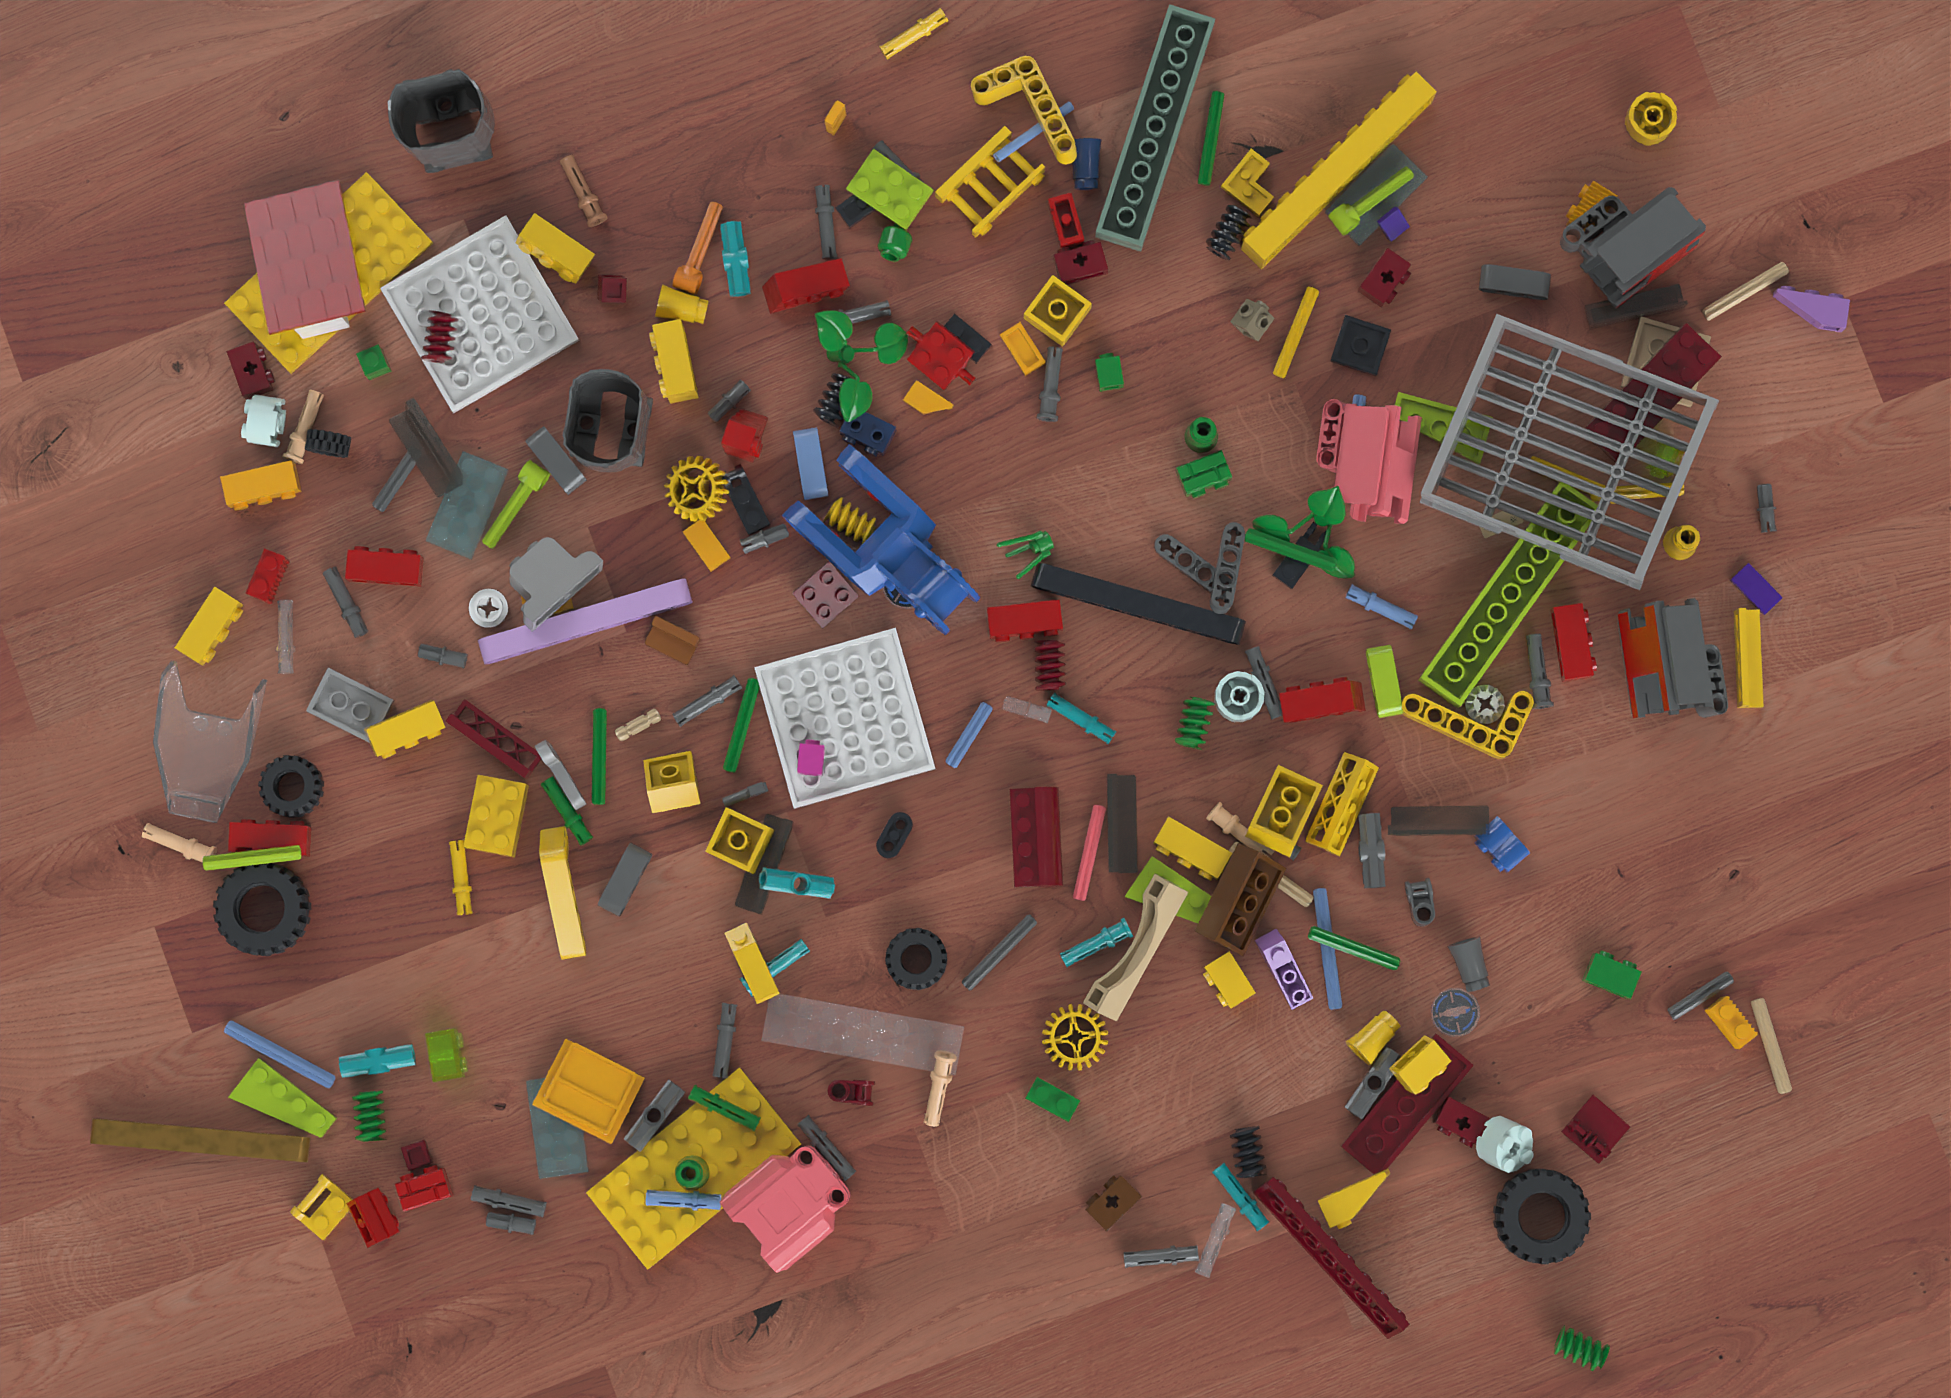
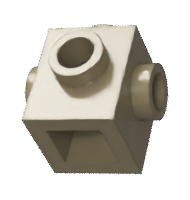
M1246 299L1230 322L1244 336L1259 341L1275 318L1268 312L1270 308L1262 301L1254 302Z

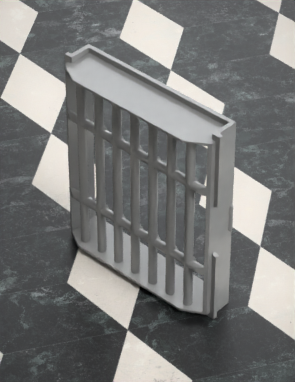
M1496 314L1421 491L1422 498L1420 503L1499 534L1503 531L1560 554V559L1640 590L1647 569L1719 400L1625 364L1622 360L1594 349H1586ZM1504 330H1510L1553 347L1548 360L1544 361L1500 344ZM1564 351L1649 384L1644 397L1641 399L1557 366L1556 363L1561 352ZM1496 352L1543 370L1538 383L1491 366ZM1486 375L1533 392L1529 405L1526 406L1481 388ZM1551 375H1556L1638 407L1635 419L1633 421L1547 388ZM1659 388L1705 406L1699 421L1652 403L1657 389ZM1477 397L1523 414L1524 416L1519 428L1473 411L1472 408ZM1542 397L1629 430L1625 442L1620 443L1537 410ZM1647 413L1656 414L1694 429L1695 431L1690 443L1644 426L1643 423ZM1467 420H1472L1515 437L1510 450L1463 433ZM1532 420H1538L1619 452L1616 464L1614 466L1529 433L1528 430ZM1638 435H1643L1685 452L1680 466L1633 448ZM1458 441L1505 459L1501 471L1498 473L1453 455ZM1523 442H1528L1611 475L1606 488L1518 455ZM1629 456L1675 474L1676 476L1671 488L1625 471L1624 468ZM1514 463L1601 497L1595 511L1509 477ZM1448 465H1454L1496 482L1491 495L1445 478L1444 475ZM1622 479L1667 497L1661 511L1615 493L1619 480ZM1439 486L1484 503L1486 506L1483 513H1479L1435 494ZM1507 486L1592 520L1587 533L1500 500L1499 498L1504 487ZM1610 501L1657 519L1652 533L1605 515ZM1495 508L1582 542L1579 552L1492 518ZM1603 524L1648 542L1643 555L1641 556L1596 538L1600 525ZM1591 546L1638 564L1635 574L1588 556Z

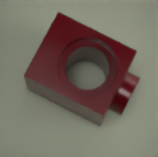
M598 275L597 299L601 302L626 303L627 278L622 275Z

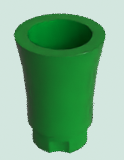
M1207 417L1195 419L1185 430V442L1194 452H1209L1216 446L1218 441V431L1215 423ZM1204 429L1207 435L1201 436L1198 434V431Z
M686 1156L678 1162L675 1168L676 1180L681 1187L687 1190H697L708 1181L709 1167L698 1156ZM689 1168L695 1170L693 1178H689L686 1175V1171Z

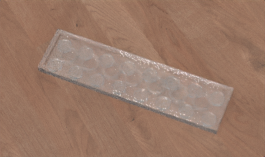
M778 994L769 999L761 1041L928 1071L934 1070L936 1062L935 1052L948 1051L957 1057L956 1061L953 1062L951 1075H956L964 1027Z

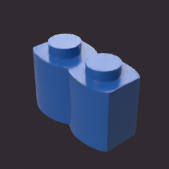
M1498 816L1474 836L1477 839L1475 845L1482 853L1488 852L1493 857L1491 863L1499 872L1504 870L1508 873L1530 854L1529 850Z

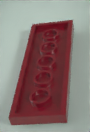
M1436 1033L1431 1039L1439 1045L1451 1060L1446 1070L1442 1074L1435 1076L1429 1082L1428 1087L1416 1095L1406 1090L1399 1080L1396 1079L1340 1146L1373 1175L1388 1169L1474 1066Z

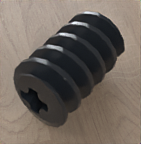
M1227 205V213L1221 215L1223 222L1219 221L1216 223L1218 230H1212L1211 236L1213 238H1207L1206 244L1209 246L1206 248L1210 252L1228 261L1231 258L1227 251L1235 253L1236 250L1231 244L1241 243L1236 236L1244 235L1245 232L1241 228L1242 226L1249 228L1250 224L1246 219H1252L1248 213L1234 205Z
M833 373L831 378L835 382L827 383V387L831 391L824 390L822 392V395L827 400L819 399L818 404L822 408L816 407L813 409V412L822 421L839 428L834 422L835 419H844L839 414V411H841L839 391L843 381L850 377Z
M1259 1125L1234 1129L1236 1132L1230 1135L1231 1139L1238 1141L1231 1145V1148L1239 1149V1152L1235 1153L1233 1158L1241 1159L1239 1163L1234 1165L1235 1168L1242 1169V1172L1236 1174L1237 1178L1267 1175L1260 1173V1171L1266 1168V1165L1258 1163L1265 1158L1264 1155L1257 1153V1151L1263 1148V1145L1255 1144L1256 1141L1261 1139V1135L1253 1133L1260 1129Z

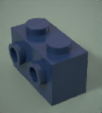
M865 412L851 422L844 421L839 432L843 436L842 440L853 446L858 443L865 447V452L877 457L878 454L884 456L897 430L895 426Z

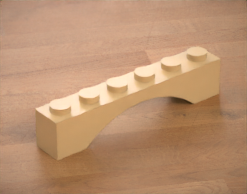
M1154 874L1143 894L1142 918L1132 945L1114 968L1094 982L1083 1002L1085 1005L1110 1019L1118 1020L1188 894L1186 890Z

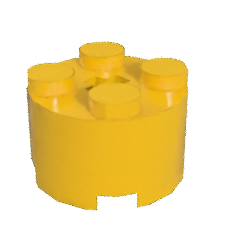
M1645 92L1638 96L1628 109L1625 118L1626 129L1634 140L1643 145L1651 146L1665 140L1676 126L1677 107L1673 100L1664 93ZM1653 115L1655 117L1654 122L1647 119L1648 116Z

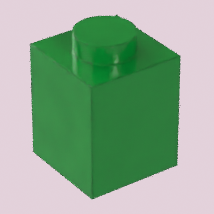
M379 344L356 353L362 370L369 381L391 372L384 351Z
M1113 353L1099 355V359H1095L1099 392L1123 388L1124 381L1120 356H1114Z

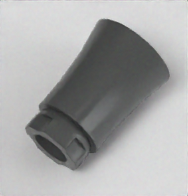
M1480 936L1447 946L1454 958L1462 983H1465L1467 992L1490 986Z

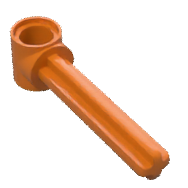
M710 202L686 265L678 267L672 287L695 295L698 293L703 279V274L699 270L723 210L721 204Z

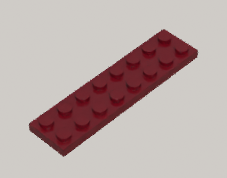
M1272 1177L1253 1192L1260 1202L1387 1339L1404 1331L1410 1325L1406 1320L1405 1314L1389 1302V1297L1385 1292L1378 1290L1372 1284L1371 1277L1364 1271H1360L1355 1265V1260L1338 1247V1242L1333 1236L1327 1235L1324 1232L1320 1222L1304 1210V1205L1300 1200L1293 1198L1287 1192V1187L1281 1180H1276L1275 1177Z

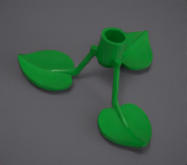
M820 311L814 315L817 322L819 341L822 347L827 350V358L831 362H837L839 368H843L854 378L845 379L839 391L840 408L845 422H851L869 409L872 403V390L867 382H859V376L845 364L852 361L857 352L878 351V359L881 363L893 364L904 355L908 344V336L906 331L897 324L885 323L875 333L874 341L877 347L852 348L846 341L853 332L850 318L839 311Z
M1339 486L1313 492L1308 498V506L1311 513L1292 528H1288L1285 519L1276 515H1263L1256 517L1252 521L1255 530L1290 542L1289 534L1294 533L1306 522L1314 518L1317 525L1327 526L1323 544L1324 550L1318 552L1337 559V566L1333 572L1322 570L1331 576L1342 579H1349L1355 576V562L1351 554L1342 547L1332 546L1329 548L1328 546L1332 526L1340 524L1346 515L1345 503Z

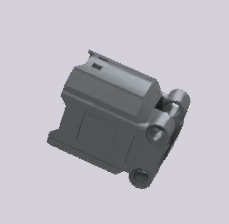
M449 69L441 74L416 80H404L402 83L395 85L388 100L390 127L396 140L406 151L424 164L426 173H435L449 168L485 161L493 157L490 144L495 127L493 109L486 95L466 73L460 69ZM444 102H452L449 110L441 111V106ZM480 112L481 116L474 133L448 143L434 142L420 145L416 135V124L440 122L461 117L464 114Z
M596 369L579 375L573 379L569 390L566 422L562 435L564 438L563 445L570 452L571 457H576L582 465L595 471L618 472L630 466L642 467L653 398L647 397L628 375L618 371ZM604 392H617L627 396L623 434L619 444L617 459H602L594 456L595 443L599 434ZM590 417L593 419V426L590 429H582V420ZM632 425H636L635 437L629 434V429Z

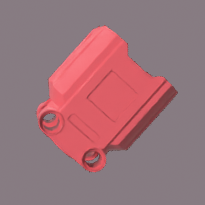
M808 1145L799 1148L791 1157L771 1155L728 1190L720 1204L733 1222L745 1223L762 1244L761 1256L778 1273L790 1268L834 1231L835 1212L847 1204L851 1194L849 1188L842 1181L833 1166L824 1159L815 1147ZM803 1151H809L812 1154V1162L810 1164L802 1161L801 1154ZM838 1189L843 1192V1202H837L833 1199L832 1193L834 1190Z

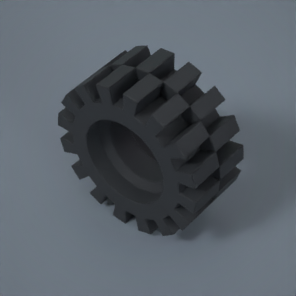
M309 429L305 450L319 453L320 455L347 458L351 437L331 431Z

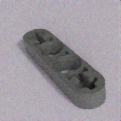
M1237 522L1227 524L1221 536L1210 597V607L1217 614L1227 613L1234 601L1245 539L1244 527ZM1231 530H1235L1236 535H1238L1233 545H1229L1231 541V534L1229 533ZM1227 551L1233 552L1236 560L1234 562L1225 561L1223 553ZM1221 574H1228L1232 579V583L1229 585L1222 584L1219 576ZM1221 591L1226 592L1223 607L1219 606L1218 601H1215L1221 596Z
M1168 534L1160 535L1154 544L1155 552L1211 593L1212 588L1208 585L1214 580L1216 568ZM1169 540V546L1173 550H1176V546L1181 548L1176 553L1174 560L1170 558L1172 552L1167 549L1164 552L1160 550V541L1166 542ZM1183 553L1189 554L1192 558V563L1187 567L1181 566L1178 562V557ZM1201 568H1208L1212 573L1211 579L1208 581L1200 580L1198 571ZM1225 574L1219 576L1221 577L1219 580L1222 584L1232 583V579ZM1225 593L1221 594L1219 599L1224 600Z

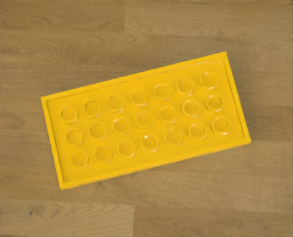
M367 172L342 194L365 306L381 292V287L393 281L433 244L429 237ZM257 273L224 302L290 374L297 370L339 331L304 339L294 329L269 335ZM356 314L347 316L348 321H350Z
M740 1067L712 1089L710 1093L714 1095L717 1093L720 1095V1098L761 1117L755 1131L713 1110L709 1112L707 1107L696 1102L652 1138L641 1152L639 1150L636 1151L586 1192L647 1270L723 1209L721 1206L720 1210L698 1209L696 1211L687 1207L646 1206L647 1190L684 1193L699 1191V1193L721 1194L722 1200L728 1190L771 1155L788 1156L801 1145V1142ZM686 1156H698L709 1167L708 1181L697 1190H687L681 1187L675 1177V1168L678 1162ZM689 1168L686 1171V1175L689 1178H693L695 1170Z

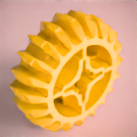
M688 456L686 461L679 460V467H671L674 475H666L671 480L670 483L664 485L665 488H670V492L664 495L666 498H672L668 505L670 507L676 506L674 513H681L682 519L690 518V521L696 522L698 518L700 521H706L707 516L713 518L715 516L714 510L718 512L722 510L719 503L727 502L723 498V494H728L729 490L724 489L723 485H727L729 481L721 479L725 472L722 470L718 471L720 465L718 463L712 464V459L710 458L704 460L703 456H697L695 459L693 456ZM695 469H701L704 471V473L702 475H698L697 478L689 477L687 475L689 472ZM710 483L712 484V492H711V493H710V491H709V485H710ZM682 484H683V486H684V493H683V495H682ZM694 484H698V485H699V487H698V489H699L698 492H699V493H695L694 490H696V489H694V487H695ZM697 499L706 502V504L697 509L689 506L691 502H695Z
M1072 1004L1068 1005V1013H1065L1063 1007H1060L1059 1012L1061 1016L1058 1018L1055 1013H1052L1051 1017L1056 1021L1054 1023L1050 1021L1045 1022L1047 1026L1051 1027V1030L1042 1031V1034L1049 1035V1039L1042 1040V1044L1050 1043L1051 1048H1047L1045 1053L1048 1054L1054 1051L1055 1055L1050 1060L1054 1062L1058 1057L1062 1059L1059 1062V1067H1063L1065 1061L1069 1062L1068 1070H1072L1073 1063H1077L1079 1071L1082 1070L1081 1062L1084 1061L1086 1066L1090 1068L1092 1065L1089 1059L1092 1057L1094 1061L1098 1062L1100 1059L1095 1053L1097 1051L1100 1054L1105 1053L1104 1049L1099 1048L1100 1044H1108L1107 1040H1101V1035H1108V1031L1100 1032L1099 1027L1105 1025V1022L1102 1021L1097 1024L1095 1020L1100 1015L1096 1013L1093 1017H1090L1089 1014L1092 1011L1090 1007H1088L1086 1013H1082L1083 1007L1081 1004L1078 1005L1077 1012H1073ZM1076 1017L1087 1020L1093 1026L1094 1031H1081L1077 1026ZM1069 1018L1068 1033L1054 1037L1059 1023ZM1072 1024H1074L1075 1030L1078 1033L1088 1035V1037H1082V1039L1078 1040V1051H1076V1046L1072 1042L1062 1040V1038L1072 1035ZM1096 1038L1093 1049L1086 1056L1082 1057V1042L1087 1039ZM1056 1044H1070L1073 1048L1074 1058L1063 1055L1058 1050Z

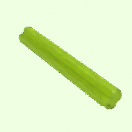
M294 845L204 856L202 861L203 868L207 871L300 860L302 854L300 846Z

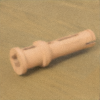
M309 390L295 432H292L289 436L291 441L287 452L283 453L282 457L284 459L303 464L304 460L302 457L305 452L307 432L309 429H312L324 394Z
M1218 802L1206 817L1208 821L1212 820L1223 829L1222 832L1224 834L1231 833L1245 846L1257 850L1264 855L1266 854L1262 850H1265L1270 855L1274 853L1275 850L1246 838L1245 835L1248 829L1239 822L1240 819L1237 815L1233 816L1225 810L1221 802Z
M147 823L144 827L146 833L142 832L143 838L179 851L189 860L193 858L203 863L204 856L216 855L217 847L215 846L208 847L198 843V840L195 838L185 839L150 823Z
M936 1051L934 1054L936 1062L934 1070L930 1073L932 1087L924 1118V1123H927L926 1125L939 1126L946 1087L953 1077L951 1070L953 1062L956 1061L957 1057L948 1051Z

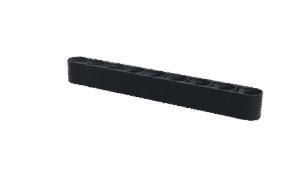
M1044 563L1036 565L1030 585L1038 590L1234 645H1240L1246 621L1226 614H1217L1212 610Z

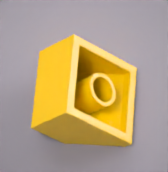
M692 751L643 760L647 794L652 813L701 804Z

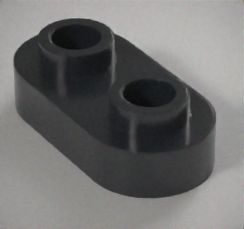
M897 812L888 820L876 843L877 851L882 857L890 859L899 854L913 827L912 819L908 814ZM899 820L905 822V827L901 830L896 828V823ZM886 842L893 843V849L891 851H886L884 849V844Z

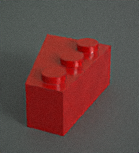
M842 258L774 273L762 286L769 312L772 314L805 303H815L822 298L830 297L832 299L844 295L843 292L850 284Z
M741 408L736 415H733L728 420L721 441L725 454L752 463L755 457L759 458L763 449L761 438L768 417Z
M1347 677L1335 678L1332 684L1324 685V681L1309 683L1310 688L1301 689L1300 685L1286 688V692L1279 693L1285 723L1319 719L1331 715L1338 716L1353 711H1366L1361 682L1348 680Z
M241 819V823L229 822L228 852L235 853L299 845L302 856L310 857L311 827L305 826L304 821H290V825H280L278 820H265V824L256 823V820Z

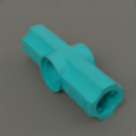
M730 221L720 224L724 248L722 256L724 269L727 271L730 297L751 294L747 270L749 262L747 249L744 247L741 221Z
M763 868L759 875L760 889L831 899L835 889L834 878L771 868ZM799 877L800 884L795 889L794 881Z
M413 1044L388 1049L386 1047L365 1050L364 1053L339 1057V1068L342 1078L362 1074L390 1072L391 1069L416 1065Z

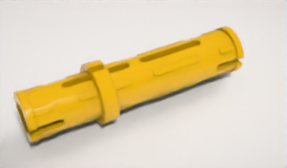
M938 8L937 11L926 18L918 19V23L879 46L886 59H890V57L921 37L931 35L932 30L948 22L942 9Z
M458 840V851L456 841H451L449 845L455 887L452 888V891L456 896L457 915L464 914L463 905L465 906V915L472 914L470 900L472 886H469L466 855L465 848L463 847L464 840Z

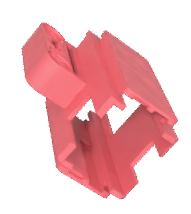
M1330 399L1326 402L1322 413L1317 463L1320 467L1336 473L1334 487L1339 486L1344 503H1351L1350 516L1352 519L1366 522V517L1369 515L1393 517L1395 524H1405L1408 521L1422 417L1416 415L1408 416V422L1400 421L1401 407L1395 405H1385V407L1357 406V404H1346L1337 399ZM1340 408V413L1336 416L1337 410ZM1334 456L1333 462L1330 464V459Z

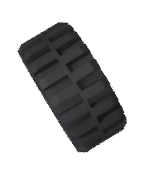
M274 863L237 867L234 869V873L227 875L223 879L222 887L218 886L216 891L218 894L217 900L213 901V908H216V914L213 916L214 921L218 923L219 933L226 938L228 944L244 953L271 956L272 954L285 952V949L293 947L297 943L296 940L299 937H303L306 932L304 930L305 926L309 924L311 919L309 917V910H312V907L308 900L310 895L308 890L304 888L303 881L288 868ZM257 886L274 888L281 894L285 904V911L281 922L277 927L266 932H257L247 927L240 913L241 902L249 890Z
M1531 1169L1515 1175L1512 1180H1508L1503 1185L1504 1188L1498 1193L1496 1197L1497 1203L1493 1208V1213H1495L1493 1223L1494 1228L1497 1229L1499 1240L1503 1242L1509 1252L1531 1263L1549 1264L1553 1262L1558 1263L1563 1261L1564 1258L1572 1256L1575 1250L1583 1245L1585 1242L1583 1239L1590 1229L1588 1223L1591 1220V1212L1588 1210V1199L1584 1197L1583 1190L1573 1182V1179L1554 1170ZM1548 1193L1557 1198L1563 1206L1565 1213L1563 1227L1558 1234L1550 1239H1534L1528 1236L1520 1225V1207L1533 1194Z

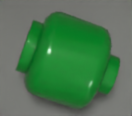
M897 224L885 227L877 245L881 256L892 262L904 259L911 246L912 236L907 230Z

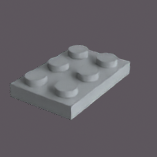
M328 668L306 711L369 742L364 728L385 720L394 700Z

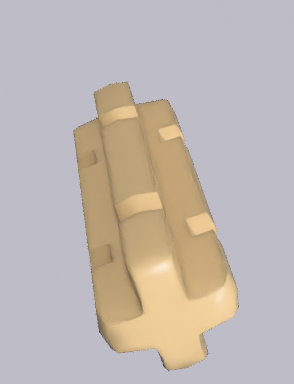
M652 709L647 712V715H641L626 723L627 726L617 728L615 734L620 741H624L629 738V735H635L650 727L649 724L659 722L661 716L656 709Z

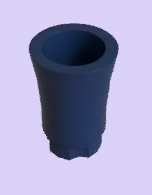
M1074 139L1077 150V158L1072 162L1073 180H1075L1074 189H1098L1102 139Z

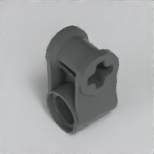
M1425 878V881L1415 883L1406 881L1405 892L1412 921L1417 926H1427L1435 918L1430 878ZM1424 908L1429 912L1430 915L1427 921L1419 920L1417 917L1418 909Z

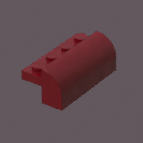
M1034 787L1010 789L1014 888L1063 886L1059 788Z

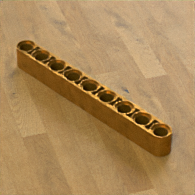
M92 1119L90 1144L308 1162L310 1137Z

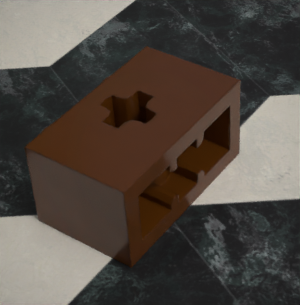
M1113 1175L1103 1185L1106 1190L1100 1196L1095 1193L1086 1202L1088 1207L1085 1210L1106 1232L1142 1197L1121 1175L1118 1178ZM1108 1195L1111 1197L1116 1195L1118 1197L1116 1200L1117 1207L1114 1208L1111 1205L1107 1208L1105 1206L1108 1202L1106 1199Z

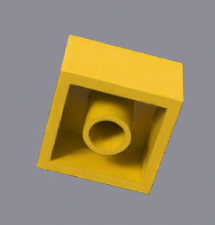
M1052 275L1025 311L1024 319L1063 347L1091 310L1092 303Z
M726 807L705 852L754 874L775 830Z

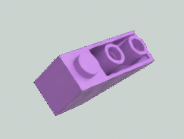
M1781 286V289L1777 288L1773 293L1774 298L1817 329L1842 332L1846 329L1850 299H1843L1844 296L1841 294L1831 293L1829 296L1819 295L1820 292L1816 290H1805L1804 293L1795 291V288L1790 286Z
M1274 929L1256 939L1255 942L1290 1008L1293 1010L1313 999L1284 938L1278 930Z

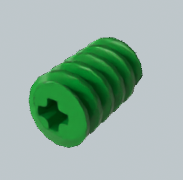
M1190 697L1192 699L1184 700V705L1189 707V709L1181 711L1187 718L1179 720V723L1185 728L1177 729V733L1183 737L1175 738V743L1184 747L1202 750L1198 747V744H1206V741L1200 736L1208 734V731L1202 727L1203 725L1211 724L1210 721L1205 719V716L1213 715V712L1208 710L1207 706H1215V703L1198 697Z
M383 1091L359 1092L358 1095L352 1097L353 1101L360 1103L353 1107L354 1111L360 1112L353 1119L361 1122V1124L354 1127V1130L362 1132V1134L355 1137V1140L361 1142L387 1140L379 1137V1135L386 1132V1129L379 1127V1125L385 1123V1119L378 1118V1115L384 1113L385 1110L377 1108L378 1105L384 1103L383 1099L377 1098V1095L382 1094Z
M1564 1325L1556 1339L1554 1354L1557 1355L1560 1350H1563L1564 1359L1572 1354L1573 1363L1581 1358V1367L1584 1368L1589 1362L1591 1363L1590 1371L1593 1372L1597 1366L1600 1369L1603 1367L1609 1354L1610 1345L1606 1344L1601 1348V1341L1596 1340L1592 1344V1337L1587 1336L1583 1340L1582 1332H1578L1574 1336V1329L1570 1327L1565 1331Z

